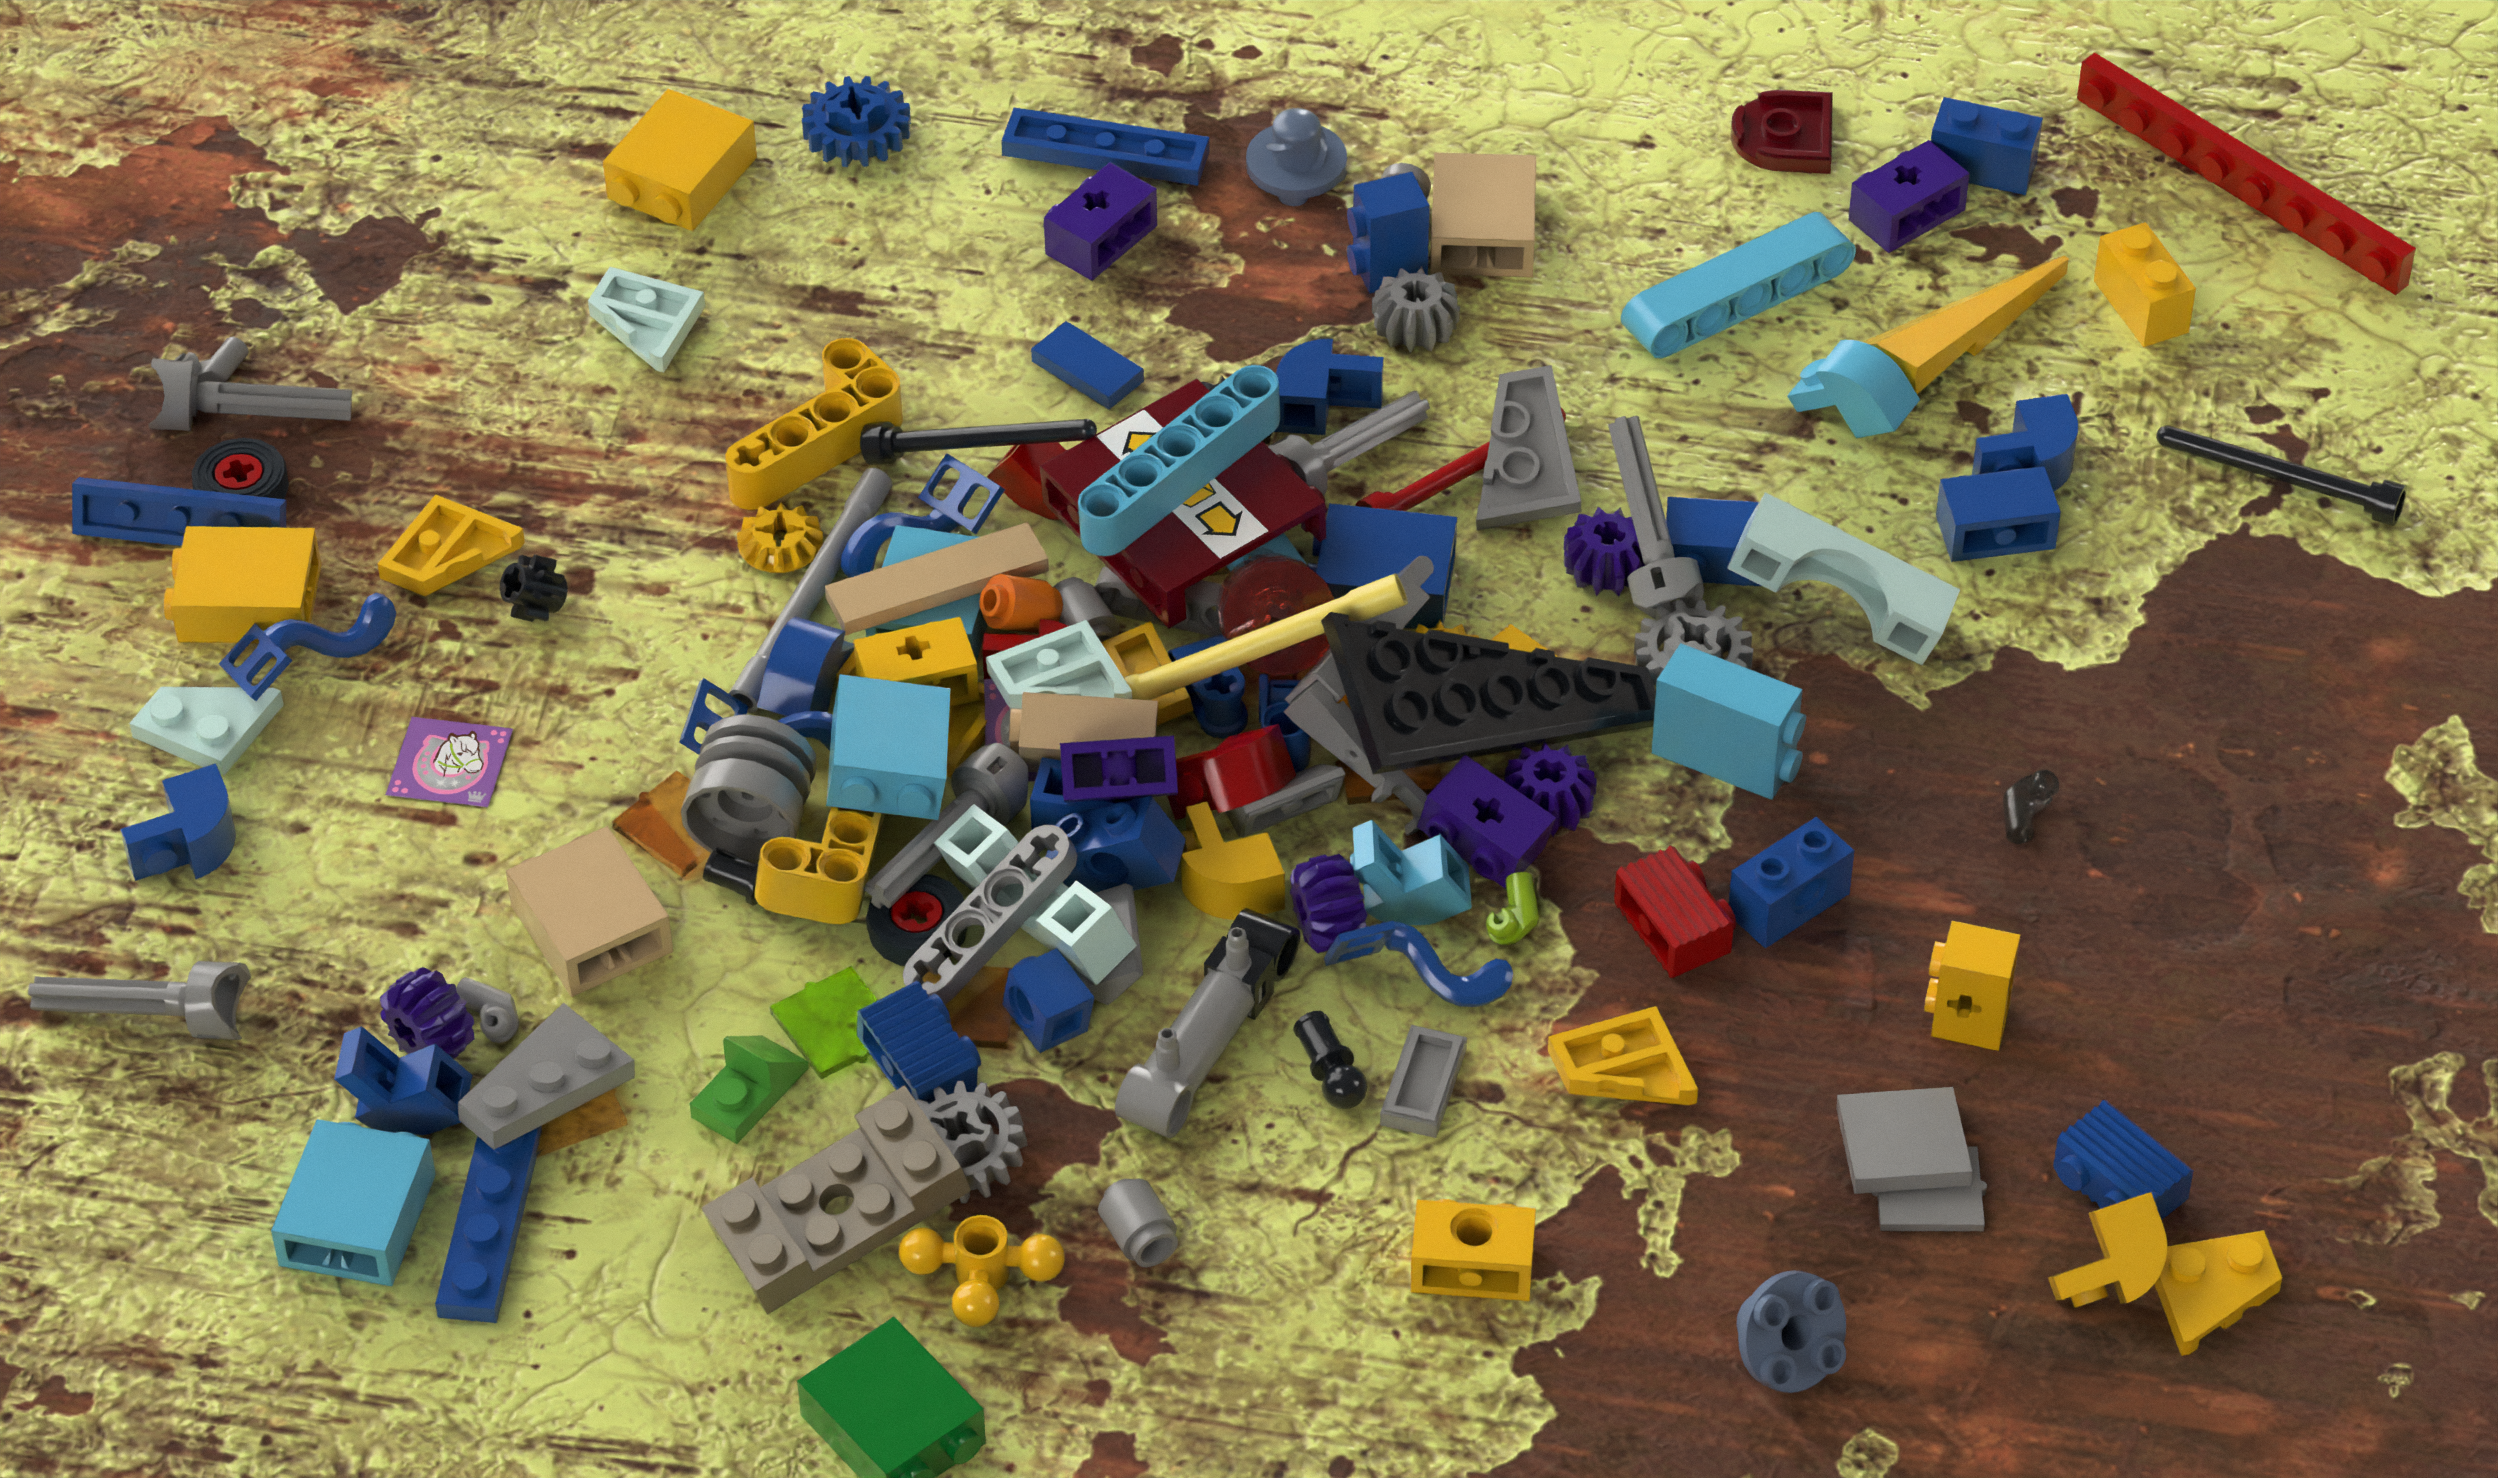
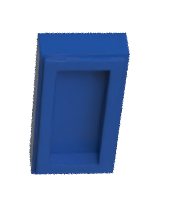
M1067 321L1031 348L1033 363L1109 410L1144 382V369Z

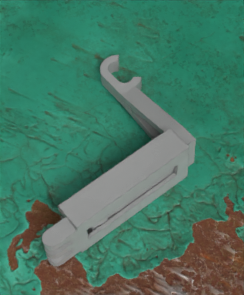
M1418 556L1397 574L1407 596V605L1361 623L1373 624L1376 620L1396 623V629L1402 630L1430 598L1420 586L1433 573L1434 566L1432 561L1426 556ZM1329 648L1285 698L1290 705L1285 709L1284 713L1299 728L1375 787L1372 794V802L1381 803L1391 793L1395 794L1412 811L1413 819L1405 825L1406 836L1412 835L1420 830L1417 828L1427 794L1402 770L1373 775L1352 711L1344 701L1337 703L1346 693L1331 649Z

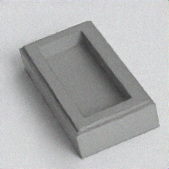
M1411 1025L1380 1112L1381 1126L1437 1138L1467 1050V1037Z

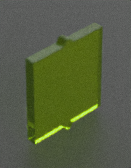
M850 966L817 983L807 982L805 989L771 1005L770 1014L805 1060L808 1061L818 1077L823 1079L855 1062L861 1064L867 1062L870 1053L857 1037V1011L878 1001V999L853 967Z

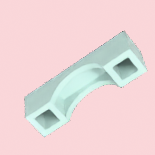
M1766 492L1746 523L1727 569L1775 593L1787 584L1800 580L1822 581L1842 589L1853 597L1865 611L1871 624L1873 642L1920 665H1923L1941 638L1960 589L1940 580L1936 576L1928 574L1890 555L1888 552L1880 550Z
M975 804L934 842L958 880L972 891L1019 843L1007 828ZM1027 867L1023 868V871L1032 882L1038 878L1035 873L1031 874ZM1077 880L1070 887L1061 883L1020 927L1052 951L1057 948L1070 966L1095 985H1098L1137 946L1112 906ZM1020 884L1006 885L998 893L996 904L1006 907L1014 905L1023 895V886Z

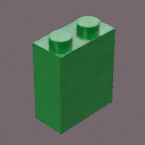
M892 1317L797 1380L801 1416L859 1478H936L955 1464L960 1465L971 1460L980 1448L986 1444L983 1407L895 1317Z

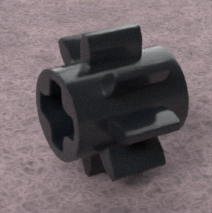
M534 554L533 557L520 555L518 563H512L505 569L500 580V595L503 601L514 604L511 609V617L533 622L535 619L548 621L549 613H556L562 608L567 597L568 585L564 575L554 572L557 560Z

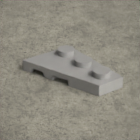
M1552 365L1500 374L1491 424L1488 456L1483 474L1481 499L1476 517V529L1482 530L1582 512L1580 493Z
M563 1003L458 1102L459 1121L495 1150L635 1078L634 1059Z

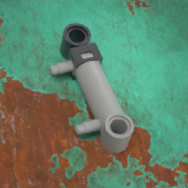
M1248 908L1241 910L1233 921L1227 937L1222 936L1204 962V979L1170 1028H1164L1159 1031L1156 1048L1144 1065L1137 1063L1127 1073L1117 1095L1115 1103L1116 1116L1170 1139L1180 1131L1190 1112L1195 1092L1245 1019L1248 1017L1256 1020L1274 993V980L1278 982L1288 973L1299 948L1301 936L1299 929Z

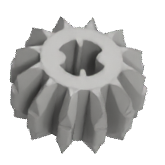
M1422 266L1417 273L1409 274L1400 268L1396 278L1383 277L1381 286L1375 291V297L1372 298V314H1374V326L1377 330V335L1386 337L1390 348L1404 344L1410 353L1416 346H1423L1427 350L1432 351L1436 342L1448 343L1452 330L1457 329V323L1460 319V306H1458L1455 284L1445 282L1442 272L1426 275Z

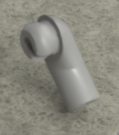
M229 337L211 359L199 362L195 353L188 352L187 354L182 353L175 360L194 361L195 375L199 376V383L205 381L225 382L246 358L249 351L243 341L236 337Z
M467 977L461 979L456 987V992L460 998L467 1001L466 1008L480 1013V1028L485 1036L492 1042L498 1043L512 1038L519 1027V1018L512 995Z

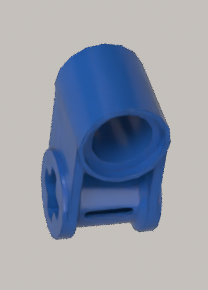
M1222 634L1211 636L1168 651V656L1173 662L1223 643L1226 639ZM1238 667L1185 686L1192 702L1193 713L1200 724V728L1207 735L1224 739L1240 734L1246 728L1248 713L1241 699L1246 685L1244 675Z
M1260 674L1259 723H1261V728L1279 724L1295 773L1302 771L1310 762L1311 736L1299 728L1284 713L1285 709L1290 705L1285 698L1301 680L1270 679L1268 674Z

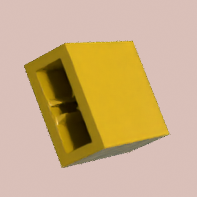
M668 88L603 160L607 198L620 205L628 206L657 217L666 223H672L694 231L756 160L754 121Z
M186 526L182 548H174L172 554L174 588H166L164 594V615L166 620H173L178 642L238 643L254 624H257L264 631L273 624L288 619L311 623L321 571V559L315 528ZM255 639L251 643L259 644V640Z

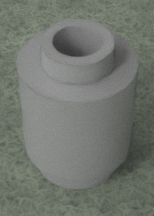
M1071 577L1060 581L1054 586L1060 592L1063 600L1059 622L1071 626L1087 620L1100 642L1118 635V621L1092 584L1084 582L1080 578Z
M1122 1179L1108 1187L1099 1204L1098 1213L1125 1257L1136 1261L1141 1267H1152L1169 1258L1178 1245V1239L1175 1235L1177 1227L1149 1182L1144 1179Z

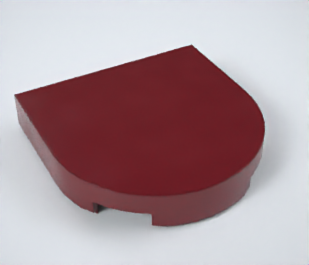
M1770 90L1759 93L1757 99L1744 106L1742 104L1739 105L1733 113L1730 136L1734 149L1747 162L1766 170L1830 174L1832 161L1833 92Z

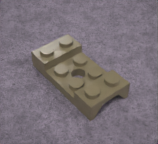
M905 1085L854 1115L859 1126L857 1130L759 1188L753 1177L701 1207L713 1233L729 1251L767 1315L971 1191L962 1167ZM849 1196L854 1199L850 1208L841 1214L831 1215L825 1213L826 1206L834 1198Z

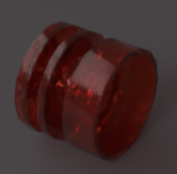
M1281 553L1258 554L1236 565L1222 582L1215 603L1217 626L1226 641L1266 626L1272 619L1268 609L1275 604L1281 609L1291 606L1292 609L1286 614L1288 618L1335 600L1327 583L1300 559ZM1324 633L1246 664L1253 670L1273 676L1297 674L1316 664L1330 646Z

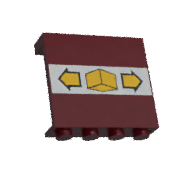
M1196 378L1099 432L1093 438L1081 442L1040 465L1043 503L1081 540L1078 513V498L1081 492L1204 397L1210 390ZM1261 441L1124 550L1115 555L1096 556L1170 629L1187 619L1185 589L1300 523L1301 528L1306 533L1310 532L1319 542L1325 540L1326 513L1328 508L1325 505V498L1319 489L1313 485L1308 486L1294 472L1286 457L1281 454L1276 455Z

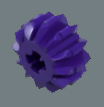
M1600 507L1597 508L1593 517L1579 514L1574 526L1567 529V534L1564 537L1563 563L1566 567V574L1574 576L1577 588L1592 585L1596 596L1606 589L1612 590L1619 597L1624 586L1629 587L1627 577L1635 570L1645 566L1632 516L1625 518L1621 507L1613 514H1606Z
M1544 741L1538 752L1523 747L1518 759L1508 761L1504 782L1556 817L1551 830L1553 837L1560 826L1575 831L1580 819L1590 817V812L1593 810L1594 795H1596L1597 780L1594 777V771L1589 770L1586 755L1572 756L1568 744L1558 751L1550 750Z
M1324 854L1309 858V861L1296 865L1290 876L1292 886L1290 894L1294 905L1292 910L1296 914L1298 928L1303 932L1304 941L1317 953L1328 951L1338 934L1367 927L1365 920L1368 915L1363 901L1365 897L1361 893L1359 879L1354 875L1353 866L1340 854L1332 856Z
M421 967L414 972L409 971L397 979L380 996V1003L383 1008L380 1012L381 1019L388 1025L390 1030L388 1036L395 1039L400 1052L410 1054L436 1044L454 1059L475 1039L474 1030L472 1029V1026L475 1024L474 1018L466 1010L465 1005L467 1001L460 998L456 992V985L448 984L443 974L437 970L432 972L425 967Z

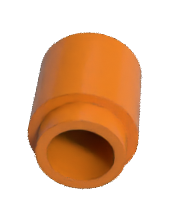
M1003 574L995 575L988 581L981 592L979 600L983 618L991 628L1034 634L1039 633L1040 619L1059 622L1063 608L1060 592L1047 581Z

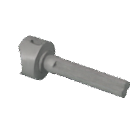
M153 358L151 362V367L156 370L163 383L165 398L162 411L156 419L149 423L150 429L191 431L193 417H197L198 410L205 413L351 421L352 389L213 381L199 383V376L195 375L194 361Z
M1412 391L1313 445L1298 435H1288L1268 447L1276 455L1281 454L1286 457L1294 472L1308 486L1313 485L1318 488L1324 496L1327 491V472L1428 418L1426 410L1430 409L1427 399L1421 400L1418 392Z
M1639 416L1616 418L1614 423L1608 424L1645 565L1627 577L1633 604L1654 619L1656 608L1662 606L1669 612L1675 611L1676 599L1679 598L1686 604L1687 609L1695 608L1698 600H1702L1704 594L1698 562L1693 558H1675Z
M1000 743L988 744L973 752L955 769L951 776V784L956 798L939 814L938 820L933 819L866 883L864 891L872 896L871 903L879 909L883 905L890 908L943 857L934 842L973 804L1003 826H1006L1024 808L1028 794V765L1017 753ZM998 762L1001 770L996 774H992L990 770Z
M198 961L193 965L188 975L187 983L35 976L34 983L29 984L28 995L32 997L30 1008L36 1011L185 1016L188 1031L194 1038L241 1040L242 1037L236 1028V1010L239 998L247 982L250 980L251 974L246 964Z

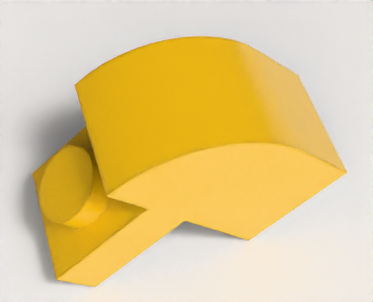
M1207 802L1186 807V830L1181 831V834L1186 839L1181 855L1182 891L1190 903L1206 914L1235 920L1236 916L1245 908L1263 915L1284 910L1285 872L1268 832L1224 843Z
M2152 1192L2088 1213L2104 1259L2049 1277L2048 1279L2056 1300L2071 1297L2074 1308L2108 1297L2105 1285L2113 1282L2120 1303L2124 1304L2141 1297L2155 1284L2165 1265L2167 1238Z

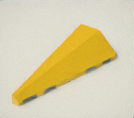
M2061 256L2049 260L1863 342L1878 348L1893 359L1918 394L1965 351L1976 356L2067 274L2069 258Z

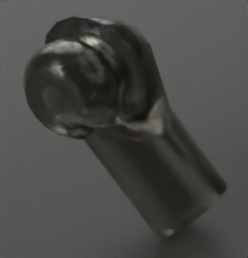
M2046 769L2037 770L2033 775H2028L2013 784L2003 796L2006 838L2011 843H2027L2034 837L2033 816L2052 802L2053 797L2059 792V780L2053 772Z

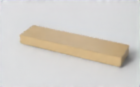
M1026 522L825 585L826 600L840 627L846 631V636L979 594L988 581L998 574L1029 578L1048 572L1049 562L1031 526Z

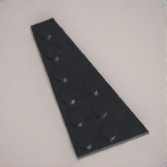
M1330 612L1321 620L1373 775L1461 760L1464 755L1473 758L1523 749V747L1542 746L1544 741L1549 745L1653 727L1656 690L1647 667L1587 657L1584 661L1555 657V651L1535 648L1532 652L1509 649V643L1431 629L1425 634L1396 629V623L1376 620L1373 624L1349 620V615Z

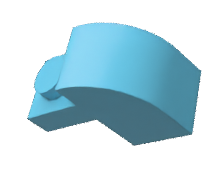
M1840 340L1826 359L1816 360L1806 366L1800 373V381L1787 395L1797 412L1836 405L1856 438L1896 431L1920 401L1906 375L1893 359L1878 348L1857 340Z
M1373 820L1353 827L1354 853L1350 855V864L1353 866L1355 877L1363 884L1364 907L1368 914L1382 922L1394 920V922H1401L1406 925H1430L1472 908L1469 865L1441 835L1401 851Z

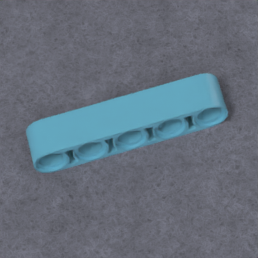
M1821 212L1809 213L1640 292L1622 310L1621 324L1655 358H1665L1837 277L1854 260L1856 247Z
M1260 365L1245 366L1237 370L1086 487L1078 498L1082 546L1088 552L1098 556H1110L1121 552L1274 432L1280 423L1279 381L1277 375L1271 369Z

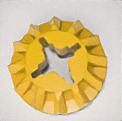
M781 502L777 510L772 511L759 506L756 517L743 518L742 530L737 533L738 549L742 558L752 567L770 573H786L801 569L813 561L823 545V532L821 531L818 517L808 516L802 505L793 510H787ZM785 530L784 540H781V546H777L776 540H774L776 531Z

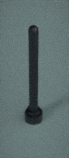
M1090 419L903 431L891 422L867 423L863 427L860 436V448L866 463L869 465H883L894 463L905 452L1085 441L1096 435L1097 426Z
M2169 425L2160 427L2156 434L2157 441L2162 446L2364 506V512L2372 514V520L2391 526L2396 525L2406 499L2407 485L2385 479L2383 483L2373 481L2370 486Z

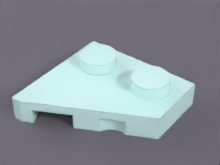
M609 267L590 296L588 305L591 317L656 371L664 373L704 310L705 299L704 292Z
M1087 620L986 657L987 672L1010 709H1022L1023 692L1132 699V690Z
M160 687L129 724L133 738L201 767L216 763L220 775L224 776L284 704L281 691L276 688H268L257 701H254L241 687Z

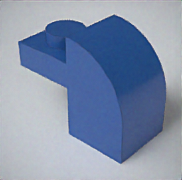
M1333 339L1312 340L1291 349L1281 359L1276 370L1279 381L1280 423L1274 432L1326 435L1329 405L1380 409L1383 399L1384 357L1333 354Z
M2068 394L2016 401L2012 433L1976 438L1972 475L2045 466L2053 491L2063 486L2072 473L2078 435V420Z
M796 616L790 619L781 630L771 650L757 707L785 716L805 711L828 713L836 673H838L854 651V644L844 641L846 631Z
M216 763L162 780L169 814L120 829L128 864L135 881L155 874H162L190 864L195 879H198L216 870L228 858L235 844L236 832L227 789Z
M361 1026L344 1033L334 1080L359 1099L355 1118L366 1126L393 1133L409 1132L414 1135H427L460 1123L458 1102L470 1091L473 1075L436 1044L399 1058Z

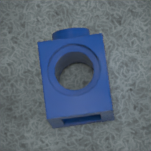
M1056 948L1038 957H1026L1008 971L1002 1005L1037 1051L1042 1053L1088 1031L1095 997Z

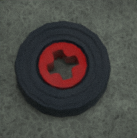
M237 438L220 442L208 448L197 459L192 470L194 490L284 499L289 487L284 458L274 446L258 439ZM237 475H240V478H245L247 480L243 482H237Z
M925 874L890 908L883 905L879 909L871 903V898L866 916V924L872 946L884 959L900 966H905L910 957L964 901L962 893L951 882L936 875ZM913 913L914 917L927 918V921L918 924L916 920L909 918H911ZM968 927L962 930L958 936L957 945L959 947L965 941ZM948 949L943 955L947 959L952 956V953Z

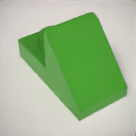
M763 1035L726 1036L723 1039L726 1066L689 1103L691 1118L736 1144L809 1069L808 1061Z

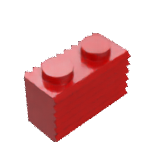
M1669 845L1665 851L1660 849L1655 855L1649 854L1646 859L1640 858L1636 863L1630 862L1626 868L1621 866L1616 871L1615 905L1617 908H1620L1622 916H1626L1628 924H1632L1634 931L1638 932L1640 939L1644 940L1646 947L1650 948L1651 954L1656 956L1657 962H1661L1663 970H1667L1669 978L1679 976L1731 953L1733 930L1736 929V919L1733 910L1724 899L1717 901L1707 889L1705 876L1699 865L1693 860L1686 862L1674 846Z

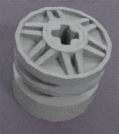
M743 714L721 719L709 727L703 738L700 754L695 763V773L689 783L681 808L684 828L693 841L710 853L713 850L716 851L717 847H720L749 862L759 863L760 849L765 842L777 837L797 838L804 814L803 805L809 797L810 785L814 780L817 770L816 753L806 738L790 726L771 718Z

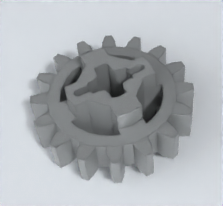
M1677 600L1675 611L1669 612L1667 609L1659 606L1656 608L1655 620L1644 618L1641 621V633L1635 634V665L1648 668L1653 685L1655 686L1657 678L1680 643L1721 659H1723V653L1728 651L1729 655L1725 660L1751 670L1753 648H1751L1752 633L1751 631H1742L1743 619L1740 616L1727 620L1725 618L1726 607L1723 605L1715 608L1712 612L1706 610L1705 600H1698L1695 608L1687 609L1686 604L1682 600ZM1664 643V650L1659 652L1658 648Z
M957 1081L954 1093L946 1095L945 1091L938 1086L934 1089L935 1101L928 1104L923 1100H916L962 1167L971 1190L978 1189L987 1198L991 1196L989 1183L996 1180L1007 1185L1011 1181L1007 1166H1022L1024 1161L1020 1148L1027 1146V1138L1023 1129L1020 1112L1017 1106L1010 1107L1005 1092L1000 1091L991 1097L987 1083L983 1082L976 1087L974 1092H967L964 1082ZM988 1121H991L998 1127L999 1135L993 1133L991 1125H987ZM970 1192L959 1198L961 1203L968 1202Z

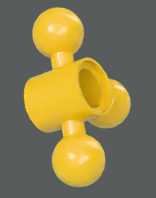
M976 1215L963 1220L955 1229L954 1242H944L943 1238L936 1231L920 1227L906 1233L899 1245V1258L902 1265L914 1274L928 1275L938 1270L943 1263L956 1264V1276L960 1285L952 1297V1310L961 1323L970 1327H982L990 1323L997 1315L1000 1301L996 1290L1000 1289L1007 1282L1010 1274L1009 1267H1019L1022 1273L1029 1279L1044 1282L1055 1278L1061 1272L1065 1263L1064 1249L1054 1237L1047 1234H1036L1027 1238L1021 1246H1009L1005 1226L998 1219L987 1215Z

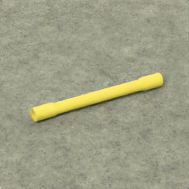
M1394 573L1355 588L1345 596L1145 673L1126 676L1124 679L1132 690V699L1151 700L1324 634L1325 631L1321 620L1330 612L1349 615L1350 621L1362 622L1407 605V596L1401 580Z

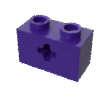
M1928 140L1910 151L1900 153L1892 161L1872 172L1864 173L1856 181L1852 182L1848 220L1886 252L1890 253L1965 211L1970 173Z
M1109 162L1094 176L1086 178L1080 187L1064 201L1052 206L1046 216H1044L1045 254L1093 281L1158 226L1157 188Z
M1174 736L1060 743L1063 798L1065 803L1178 795Z
M1464 755L1427 796L1417 828L1425 832L1429 839L1441 835L1463 860L1472 865L1479 875L1486 879H1492L1506 889V877L1516 872H1524L1545 849L1556 817L1470 757Z

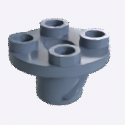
M1291 108L1279 113L1273 121V126L1262 130L1251 140L1246 152L1247 174L1259 188L1267 193L1278 196L1283 204L1299 206L1304 204L1308 198L1328 192L1345 179L1347 175V151L1342 140L1334 132L1321 126L1319 118L1313 112L1303 108Z
M1804 1271L1782 1272L1762 1283L1739 1309L1736 1325L1740 1355L1750 1375L1762 1385L1781 1392H1799L1816 1385L1827 1374H1833L1843 1366L1846 1359V1348L1844 1345L1846 1316L1839 1290L1834 1283Z

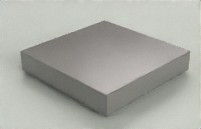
M1953 1087L1837 1095L1836 1110L1854 1194L1972 1185L1973 1170Z

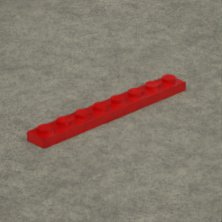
M2094 52L2082 61L2077 100L2394 295H2397L2409 285L2416 251L2415 247Z

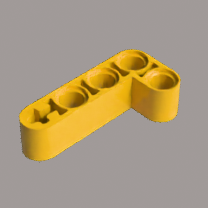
M839 338L828 343L822 351L825 392L740 439L728 448L725 460L729 498L732 503L739 508L756 510L759 509V506L766 507L860 453V436L863 427L867 423L891 422L894 426L901 427L903 422L900 378L897 373L857 339Z
M831 807L821 844L790 837H777L765 842L760 849L754 890L755 899L758 904L766 910L828 924L841 925L855 920L861 911L865 895L864 888L869 880L885 813Z

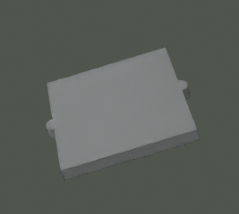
M1967 1147L1973 1170L1971 1186L1873 1192L1872 1195L1878 1198L1880 1231H1984L1985 1221L1982 1196L1986 1194L1987 1184L1980 1180L1978 1148Z

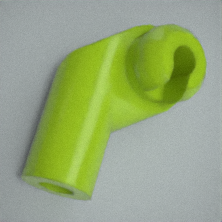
M1516 872L1506 877L1505 884L1509 905L1505 908L1503 907L1502 911L1498 914L1492 911L1486 919L1489 937L1495 943L1501 945L1516 944L1536 927L1539 922L1533 876L1527 872Z

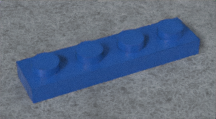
M1015 107L1001 141L1002 156L1099 171L1110 162L1134 176L1191 185H1199L1210 152L1209 137Z
M78 477L72 483V534L182 546L186 526L286 528L285 499Z
M541 1126L495 1150L477 1136L435 1303L438 1318L497 1323L543 1134Z

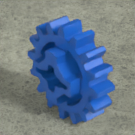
M850 76L844 77V85L839 87L830 81L826 82L825 94L813 91L810 94L811 104H803L804 140H809V150L812 153L822 150L823 161L829 162L835 157H840L842 167H848L852 159L859 160L863 167H867L870 162L869 158L876 156L884 162L888 160V149L900 152L903 149L902 139L910 138L909 103H904L901 90L890 93V85L887 81L873 86L871 85L870 76H865L861 83H853Z

